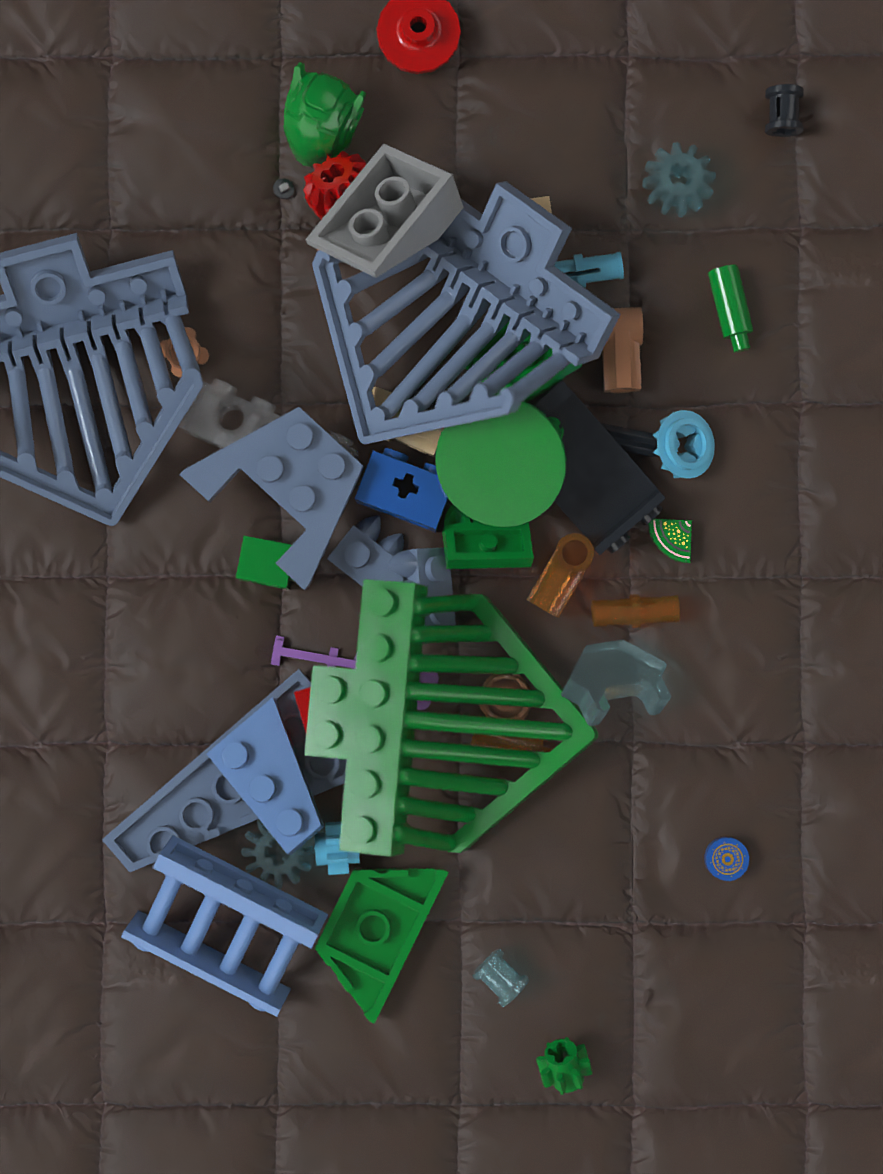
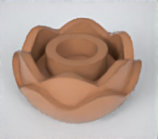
M493 674L486 679L482 686L531 690L520 675ZM479 704L486 717L524 720L531 708Z

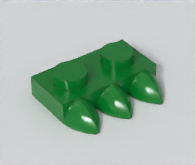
M454 505L448 509L442 531L446 569L523 568L532 566L534 556L529 522L509 527L486 525L475 520L471 523L469 517Z

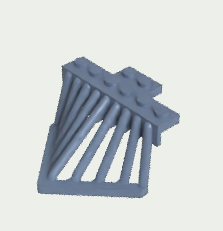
M508 182L496 183L483 214L461 199L464 208L438 240L377 278L362 271L342 280L338 264L343 261L318 250L312 266L357 436L361 443L369 444L515 412L525 398L570 363L577 366L599 358L621 314L554 266L569 236L571 227ZM427 258H431L422 274L361 320L353 321L349 303L354 294ZM448 276L441 294L373 361L365 365L360 348L365 337L372 334ZM467 294L457 319L380 406L376 407L372 390L377 378L389 370ZM488 310L480 328L449 359V361L418 392V394L414 398L410 399L411 396L418 390V388L425 382V380L432 374V372L440 365V363L447 357V355L454 349V347L461 341V339L468 333V331ZM509 322L505 335L447 391H444ZM531 334L530 342L527 346L485 379ZM552 348L551 357L513 386L502 389ZM472 391L470 401L460 403ZM437 399L435 409L427 410L428 407ZM402 408L399 417L392 418Z
M77 233L1 252L0 284L4 294L0 295V362H4L9 378L17 458L0 450V477L101 523L114 526L122 517L203 387L202 374L181 319V315L189 313L186 289L174 251L171 250L94 271L89 269ZM161 321L166 325L182 370V377L175 388H173L154 322ZM135 328L141 338L157 392V398L162 406L154 422L152 421L128 329ZM104 335H109L117 353L136 425V432L142 441L133 456L102 339ZM81 341L84 342L92 365L115 455L116 467L120 476L113 489L76 344ZM50 349H57L69 383L95 493L80 487L74 474ZM23 356H30L39 380L57 476L37 467Z

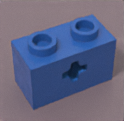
M385 448L383 454L373 451L355 496L356 503L436 533L449 499L439 482L436 466L425 463L423 469L407 463L409 458L407 455L389 448ZM407 478L413 479V487L418 492L417 494L408 493L406 499L401 498L399 489L395 484L396 482L404 483Z

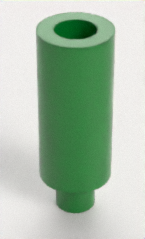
M733 264L713 269L708 272L723 339H731L734 353L749 350L750 344L747 334L752 333L754 330L739 267Z

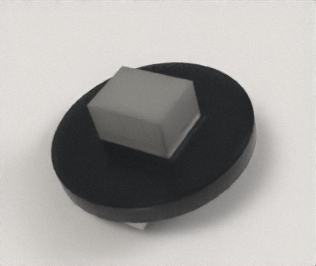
M278 179L273 186L274 194L278 198L288 199L294 193V185L288 179Z

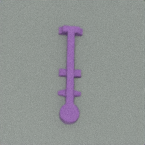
M276 635L271 665L280 666L281 656L325 663L327 667L341 666L352 669L356 667V656L354 660L338 657V648L330 647L329 655L284 648L285 637Z

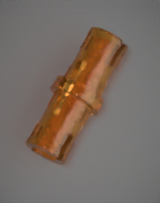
M630 594L629 598L591 600L593 627L631 625V628H641V624L658 622L677 623L680 618L678 595L640 598L639 594Z

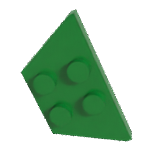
M444 868L353 869L314 949L326 965L330 966L336 974L338 981L363 1010L368 1021L375 1024L449 873L448 870Z

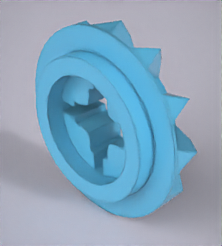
M689 410L672 412V414L660 420V429L653 435L657 439L658 447L653 453L660 456L663 462L661 469L673 473L674 478L690 479L698 477L708 469L713 460L715 451L713 433L708 423L697 413ZM689 435L684 446L687 452L677 454V449L680 446L677 438Z

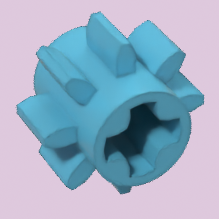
M328 822L325 824L326 833L315 834L316 866L328 865V875L349 874V864L360 863V853L340 851L341 822Z

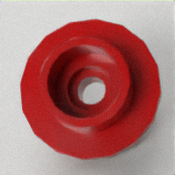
M390 0L380 13L376 29L379 48L387 61L401 71L413 74L434 72L447 64L457 51L461 35L458 15L447 0ZM420 22L426 26V29L423 32L417 33L411 29V26L414 23Z

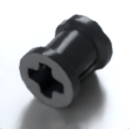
M793 84L770 86L765 90V98L769 100V123L765 125L766 135L791 137L799 135L804 131L803 123L799 122V99L804 96L803 87Z

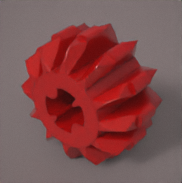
M342 151L334 158L327 155L326 161L322 164H313L314 172L304 176L306 183L303 189L305 200L321 220L367 165L358 153L349 156L345 151Z

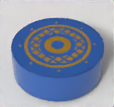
M724 836L714 839L707 846L704 862L708 871L716 878L723 881H733L740 878L746 872L749 866V853L740 841Z

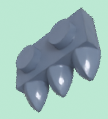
M378 515L365 518L355 526L353 525L327 558L362 587L363 579L396 582L408 580V577L396 574L388 566L391 558L403 551V534L390 535L377 544L376 541L381 530V520Z
M444 548L405 550L394 555L389 561L388 566L396 574L408 577V580L402 582L428 586L427 597L453 595L451 569H446ZM455 612L431 614L425 617V625H456Z

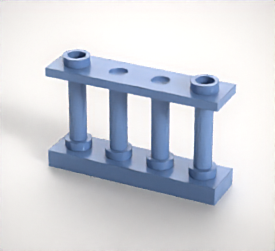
M173 835L159 853L153 866L154 869L164 873L166 877L149 914L146 915L138 910L123 931L121 937L133 943L138 949L151 952L249 1002L255 1009L266 1011L277 1017L291 988L281 984L280 981L298 945L303 944L312 948L329 914ZM181 884H185L203 893L205 896L187 935L164 924ZM222 903L244 915L226 954L202 943ZM259 924H264L283 935L265 974L241 963Z

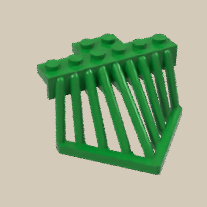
M363 579L355 669L313 665L305 755L347 759L339 842L340 851L395 856L404 854L405 844L447 852H465L598 738V731L488 596L482 594H458L427 597L428 586L410 582ZM472 611L484 624L425 625V617L436 613ZM499 642L510 657L422 654V647L432 643ZM420 673L525 674L537 690L450 685L419 681ZM418 701L547 708L553 709L564 723L417 711ZM415 729L558 740L562 742L551 752L415 740L414 737ZM423 758L531 769L517 781H511L503 778L432 771L412 767V759ZM410 786L495 795L498 797L482 809L474 806L420 799L409 793ZM407 815L466 824L455 834H445L412 827L407 823Z

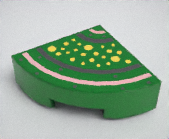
M653 519L648 523V531L658 549L676 562L690 563L692 520Z

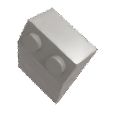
M383 144L309 234L306 241L308 245L377 278L438 240L464 207L452 174Z

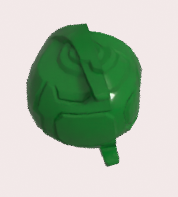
M299 62L294 67L293 79L286 97L283 125L288 145L295 159L304 166L313 167L315 163L322 164L326 161L327 155L334 158L340 152L345 151L350 146L364 111L362 106L367 93L361 91L359 95H356L351 90L350 85L323 72L319 74L317 72H306L305 65Z

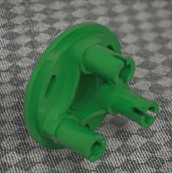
M522 401L515 412L445 427L441 432L436 448V470L439 482L446 496L463 514L486 525L509 527L524 524L535 519L550 507L564 483L566 452L562 441L564 429L563 427L559 428L561 422L556 417H547L535 406Z

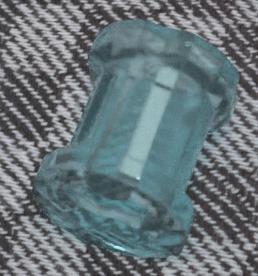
M498 948L476 968L472 977L476 981L481 979L499 997L498 1003L504 1007L523 990L530 980L525 974L520 976L502 958L504 953Z

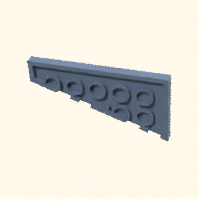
M300 669L286 679L102 839L129 872L156 862L159 853L173 835L194 846L258 819L206 753L272 697L277 700L282 713V720L288 735L291 737L296 757L303 775L307 779L312 795H317L345 783L347 759L305 755L306 731L294 692L311 687V681Z

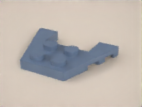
M298 407L184 469L179 475L207 501L211 502L239 471L245 472L306 529L276 562L286 574L306 591L312 583L318 565L327 550L339 519L342 517L364 467L308 414Z

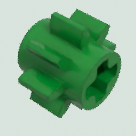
M568 1037L554 1040L551 1043L548 1042L544 1053L545 1056L536 1057L543 1086L548 1088L553 1085L556 1090L560 1091V1095L574 1092L577 1089H583L584 1076L593 1074L586 1046L580 1044L576 1047Z

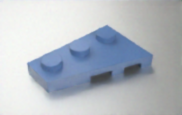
M272 697L206 754L288 855H292L324 827L307 779L304 777L296 757L295 748L282 720V713L277 700Z

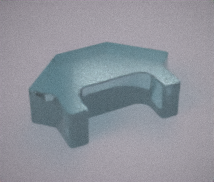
M625 640L586 645L561 695L579 706L589 726L601 723L610 709L607 700L623 697H638L642 700L650 715L660 714L671 699V694L662 679L667 664Z

